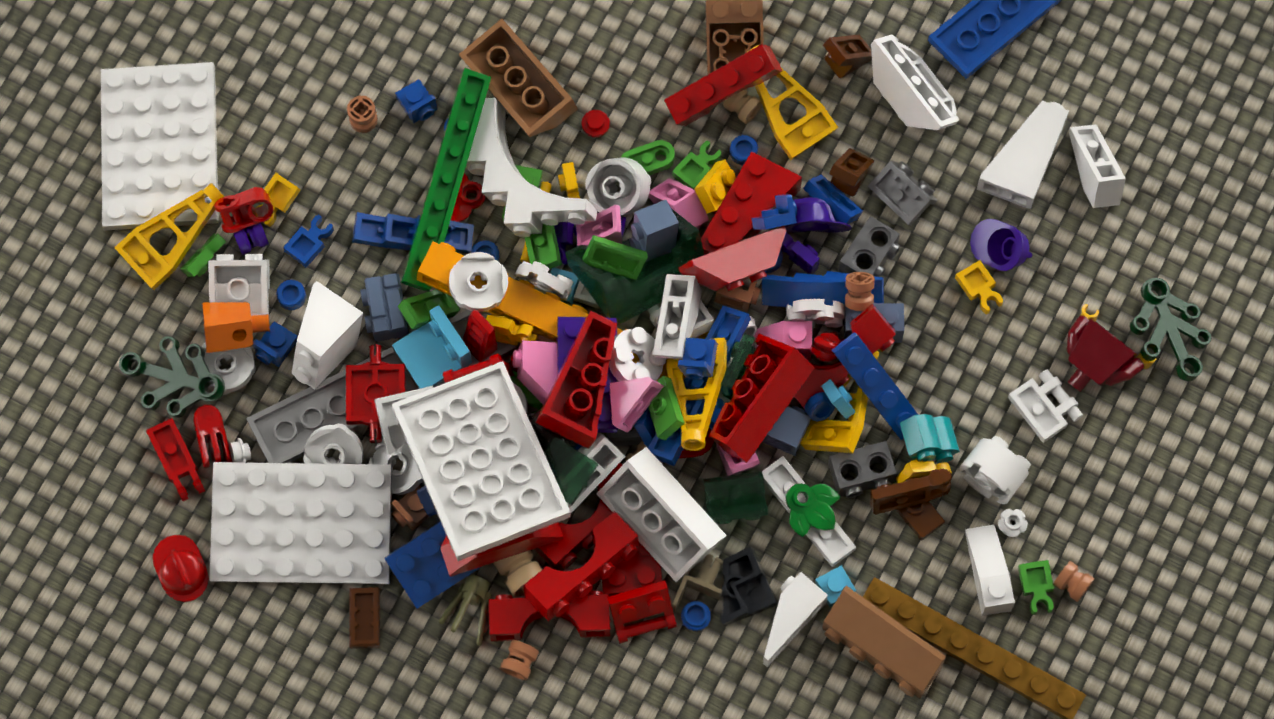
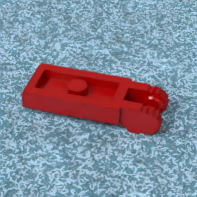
M173 418L147 429L146 432L170 482L174 483L182 501L184 502L189 499L185 487L182 486L179 480L185 476L191 475L193 485L199 494L205 492L204 486L196 472L198 469Z

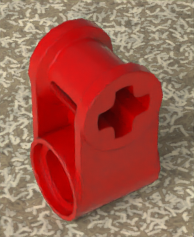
M254 187L234 195L222 197L214 204L215 210L221 215L223 221L222 230L225 233H235L246 227L265 222L273 214V205L266 190L260 187ZM258 202H264V204L260 207H253V205Z

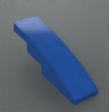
M357 212L354 221L352 243L410 250L420 215L417 218L387 214L386 217ZM450 220L444 243L453 246L457 253H471L474 225Z
M827 271L824 276L796 273L794 277L767 274V277L762 279V305L787 307V304L793 307V301L802 299H824V304L833 306L834 300L845 305V295L848 293V289L845 287L846 276L850 273ZM874 276V288L871 290V293L874 295V303H884V277Z

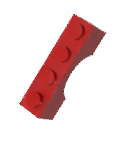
M761 44L669 96L664 101L676 125L687 126L710 113L716 105L745 89L760 85L783 72L771 47Z
M873 304L850 322L852 333L855 332L872 354L878 349L883 352L895 341L893 339L896 335L895 329ZM840 361L831 365L811 363L815 368L794 396L804 409L807 401L813 395L824 392L821 386L831 379L838 388L849 380L847 376L849 373Z
M621 463L597 486L598 491L621 468ZM600 499L597 510L587 520L577 524L558 522L564 539L535 548L534 550L554 570H559L562 567L566 569L577 559L576 554L584 547L589 549L594 545L592 529L613 512Z
M615 511L592 529L595 550L585 565L572 571H558L546 566L524 584L525 597L548 622L555 616H562L575 599L585 597L597 581L607 579L612 575L619 563L623 560L629 561L637 553L639 548L638 534Z
M593 590L583 598L578 597L570 604L569 609L560 616L574 625L581 638L611 636L610 607L607 599L609 594H603L602 591ZM502 594L495 596V599H488L489 635L491 642L521 640L527 627L535 620L544 617L526 597L513 598L512 595Z

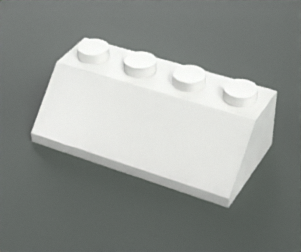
M647 447L628 459L596 493L612 512L615 511L638 534L639 542L675 582L679 581L727 536Z

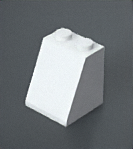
M317 281L312 286L297 338L291 373L299 382L307 384L313 389H316L357 346L363 312Z

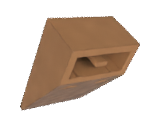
M705 0L708 75L745 54L753 47L763 44V0Z

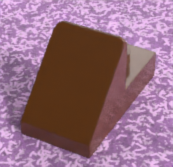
M860 34L830 37L823 44V47L828 52L825 56V61L838 78H844L872 60V51Z
M849 148L833 164L829 173L832 175L830 182L840 191L854 197L875 160Z

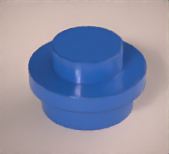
M692 601L683 607L681 621L687 629L701 631L709 625L711 613L707 605L699 601Z

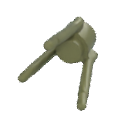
M468 575L465 584L461 583L457 594L440 618L439 623H445L462 598L464 601L451 627V632H456L469 604L477 606L479 602H482L476 641L478 646L482 645L489 603L488 599H491L492 596L491 593L487 592L490 583L479 576Z

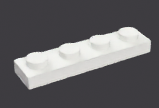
M782 456L760 472L759 476L790 514V509L786 504V493L791 486L799 483L805 484V482L785 457ZM798 493L797 500L800 503H804L806 500L804 494ZM835 522L833 530H820L811 526L806 534L831 567L856 550L854 543L837 522Z

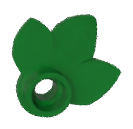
M802 483L791 486L786 493V504L790 509L789 524L791 528L801 537L808 533L811 526L820 530H833L836 521L835 514L830 506L839 500L840 495L832 487L821 483L812 487ZM798 493L804 494L806 498L804 503H800L797 500Z

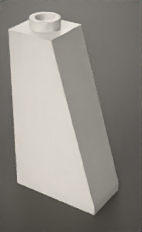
M1042 100L981 173L977 190L1031 209L1066 123L1069 110L1064 109L1059 103H1048Z

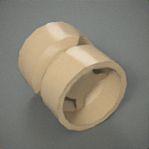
M531 550L493 563L501 576H507L505 583L513 597L523 595L524 584L542 570L538 562L531 561L533 558Z

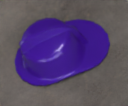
M814 197L794 199L797 206V223L785 226L787 233L807 231L838 233L852 229L851 225L835 221L830 206L825 201Z
M990 218L983 220L975 226L971 234L970 245L975 258L997 270L1009 271L1022 265L1027 258L1033 256L1029 251L1030 247L1027 236L1016 227L1000 220Z

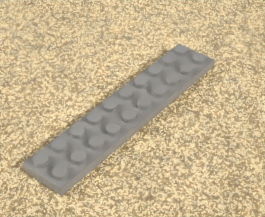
M466 310L449 319L462 340L470 313L472 312L470 310ZM484 311L479 312L486 319L488 313ZM497 342V350L491 355L499 353L501 358H504L514 353V350H517L521 343L518 342L516 346ZM393 347L381 352V361L389 364H403ZM471 354L472 363H471L470 365H468V366H471V365L480 363V362ZM368 358V359H366V360H364V361H362V362H360V363H358V364H356V365H361V364H364V363H366V362H370V358ZM405 368L406 392L419 389ZM346 370L325 379L316 389L309 387L246 418L268 463H291L303 457L307 440L320 427L339 423L346 425L349 430L354 432L366 426L364 424H346ZM444 380L438 383L437 385L433 386V388L444 384Z

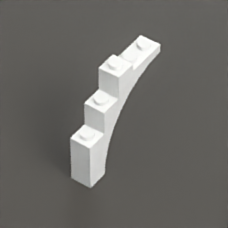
M485 98L466 168L474 175H484L482 193L492 204L506 206L504 224L513 234L519 237H529L530 234H541L543 224L557 225L559 222H570L580 225L584 224L585 221H596L597 209L587 199L565 198L547 193L523 178L516 168L508 149L505 131L506 109L496 98Z

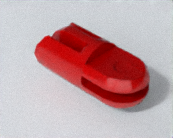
M826 331L814 338L811 352L821 361H833L837 357L831 350L844 341V339L840 340L835 332L829 333Z
M208 404L200 406L194 413L193 423L203 467H210L206 443L209 444L212 461L221 462L218 440L221 442L225 462H233L219 409Z

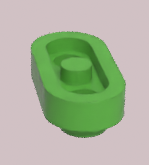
M657 140L626 151L621 158H630L637 161L650 176L667 170L673 165L675 150L669 142ZM664 155L666 158L659 161L656 159V156Z

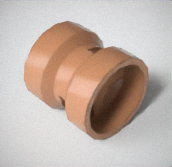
M357 96L350 100L347 105V113L351 127L360 133L373 130L378 121L374 102L366 96Z
M852 272L846 276L845 287L848 289V293L845 295V306L855 311H864L871 304L874 305V295L871 293V290L874 288L875 278L872 274Z
M1069 561L1053 585L1060 590L1066 588L1070 597L1078 602L1095 578L1088 573H1079L1078 566Z
M512 640L508 648L510 652L508 658L503 659L500 669L515 678L528 680L531 673L529 667L532 662L536 661L539 651L526 643Z

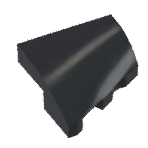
M751 547L723 559V615H721L720 620L724 626L755 615L778 604L760 561Z

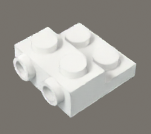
M216 254V260L208 261L209 302H247L250 304L251 315H269V259L263 260L262 254H245V260H234V254Z

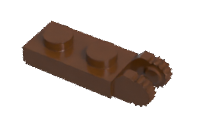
M940 468V470L935 469L930 472L929 476L921 478L912 477L901 483L893 485L884 484L871 490L870 506L873 514L877 515L931 501V499L942 497V495H948L951 490L952 473L944 468Z

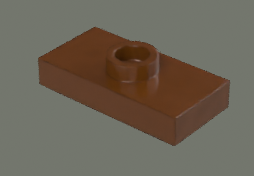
M929 501L896 510L921 541L945 524V520Z
M379 587L349 588L350 649L380 648Z

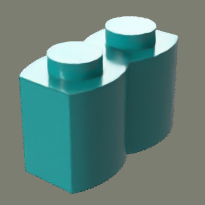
M919 414L900 422L909 457L918 458L919 462L936 460V463L951 461L953 455L960 452L949 417H933L928 414Z

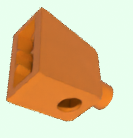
M247 302L202 303L207 353L253 346V333L270 332L269 315H251L250 304Z

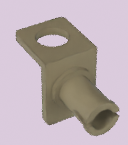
M708 554L705 556L697 577L684 575L671 605L674 613H676L687 587L717 600L721 599L722 589L713 585L723 564L720 558L716 557L710 568L713 555Z

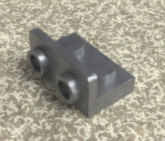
M890 161L868 187L908 225H912L930 204L934 205L937 202V199L932 195L935 191L923 180L919 183L912 177L914 171L903 161L900 163Z

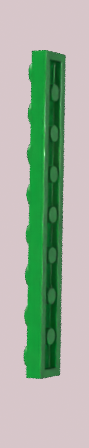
M464 68L462 71L401 284L426 292L431 290V286L417 280V273L432 242L440 244V242L445 241L491 81V77L467 68Z

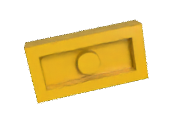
M726 159L716 162L694 189L706 213L717 211L736 179V175L730 169Z

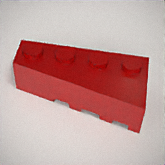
M751 151L697 244L696 258L751 238L756 233L758 234L761 230H753L751 218L762 216L761 211L776 208V195L791 194L795 196L801 190L802 176Z
M590 310L580 327L535 423L588 449L592 446L597 437L598 421L603 405V394L608 378L607 372L609 361L611 360L617 323Z
M760 333L755 340L758 346L754 354H749L744 363L747 369L742 379L736 380L732 387L733 397L731 401L724 404L709 434V437L728 455L745 463L756 452L761 442L771 431L776 421L789 406L791 400L815 368L796 348Z

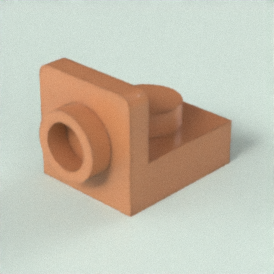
M757 281L750 283L748 291L739 287L728 292L725 287L716 292L714 302L748 312L750 303L756 305L761 288L756 287Z
M420 485L412 492L407 493L401 500L397 501L394 499L391 502L392 510L394 511L391 515L401 527L407 525L412 531L429 517L417 496V490L422 488Z

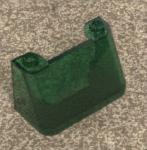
M673 209L672 211L679 222L676 246L671 249L672 252L645 262L637 280L587 265L582 260V257L588 245H579L565 253L570 269L608 318H617L618 324L624 323L662 302L666 275H682L678 269L680 266L704 255L699 229ZM630 238L622 242V244L631 247Z

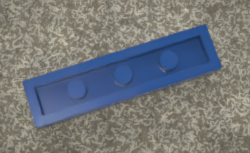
M854 332L831 351L894 433L902 440L904 437L900 422L919 414L864 342Z

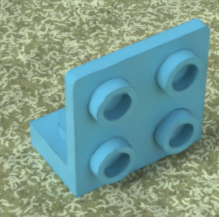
M439 305L429 311L430 322L392 345L401 362L405 363V368L419 389L435 386L444 380V371L450 369L456 371L472 363L469 349Z

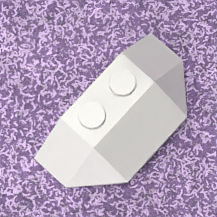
M894 35L875 39L871 43L873 83L906 126L940 130L955 125L959 121L956 115L954 99L919 55L906 45L899 43Z

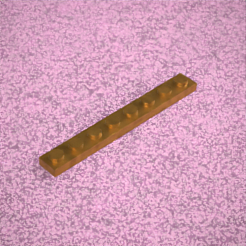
M876 577L873 578L863 595V598L928 644L1062 719H1073L1086 697V694Z

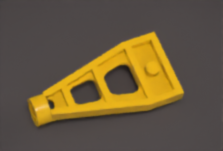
M783 70V72L776 76L786 86V91L778 97L772 98L764 82L755 87L762 101L761 103L774 137L789 159L792 160L836 131L839 127L823 104ZM787 98L796 99L806 109V115L792 125H788L783 121L779 111L780 103Z
M210 183L203 190L133 229L114 248L149 287L155 290L177 269L214 213L215 202L225 196ZM209 197L212 201L206 203L205 198ZM192 209L197 214V220L187 232H182L174 223V220L184 211ZM164 228L172 229L177 236L176 244L169 254L160 255L150 244V238L153 234Z
M714 338L718 345L713 377H708L704 388L687 390L683 380V373L678 367V360L683 359L667 358V374L671 378L685 422L681 426V446L686 450L698 451L705 447V438L727 369V342L725 338ZM705 399L702 414L687 415L686 401Z
M878 350L875 353H873V356L876 359H878L879 356ZM850 374L847 375L849 380L843 385L844 387L847 386L850 379H853ZM859 386L856 393H850L853 400L849 403L852 405L855 413L847 421L828 420L829 417L823 421H810L809 427L800 443L805 450L854 453L864 427L868 397Z

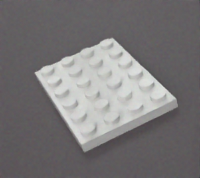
M214 62L101 69L102 227L104 231L135 229L203 190L210 183L218 189ZM209 197L205 198L206 203L212 201ZM188 209L176 217L174 223L177 226L193 225L197 220V214L192 209ZM216 210L206 224L219 223Z
M503 361L392 403L393 411L457 561L571 517L567 503Z
M213 462L210 581L390 584V567L384 558L390 554L392 465Z

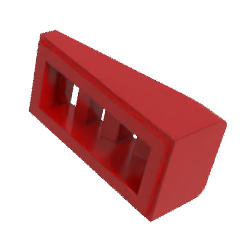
M473 310L468 319L463 342L470 353L479 362H483L497 350L495 329L477 310Z

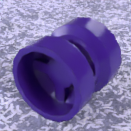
M261 223L233 233L242 255L250 253L254 247L262 248L269 245ZM246 233H249L250 238H251V240H252L251 242H249V239H248Z

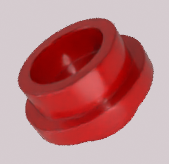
M601 110L587 112L581 122L585 134L594 138L605 135L610 127L609 117Z

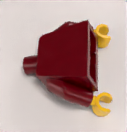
M1083 305L1081 314L1069 329L1066 351L1069 355L1068 361L1078 368L1067 381L1070 385L1080 392L1083 391L1091 379L1100 386L1105 384L1114 386L1131 380L1143 369H1148L1153 365L1156 359L1147 361L1141 356V353L1137 356L1135 351L1096 322L1099 310L1094 315H1089L1086 313L1089 305Z

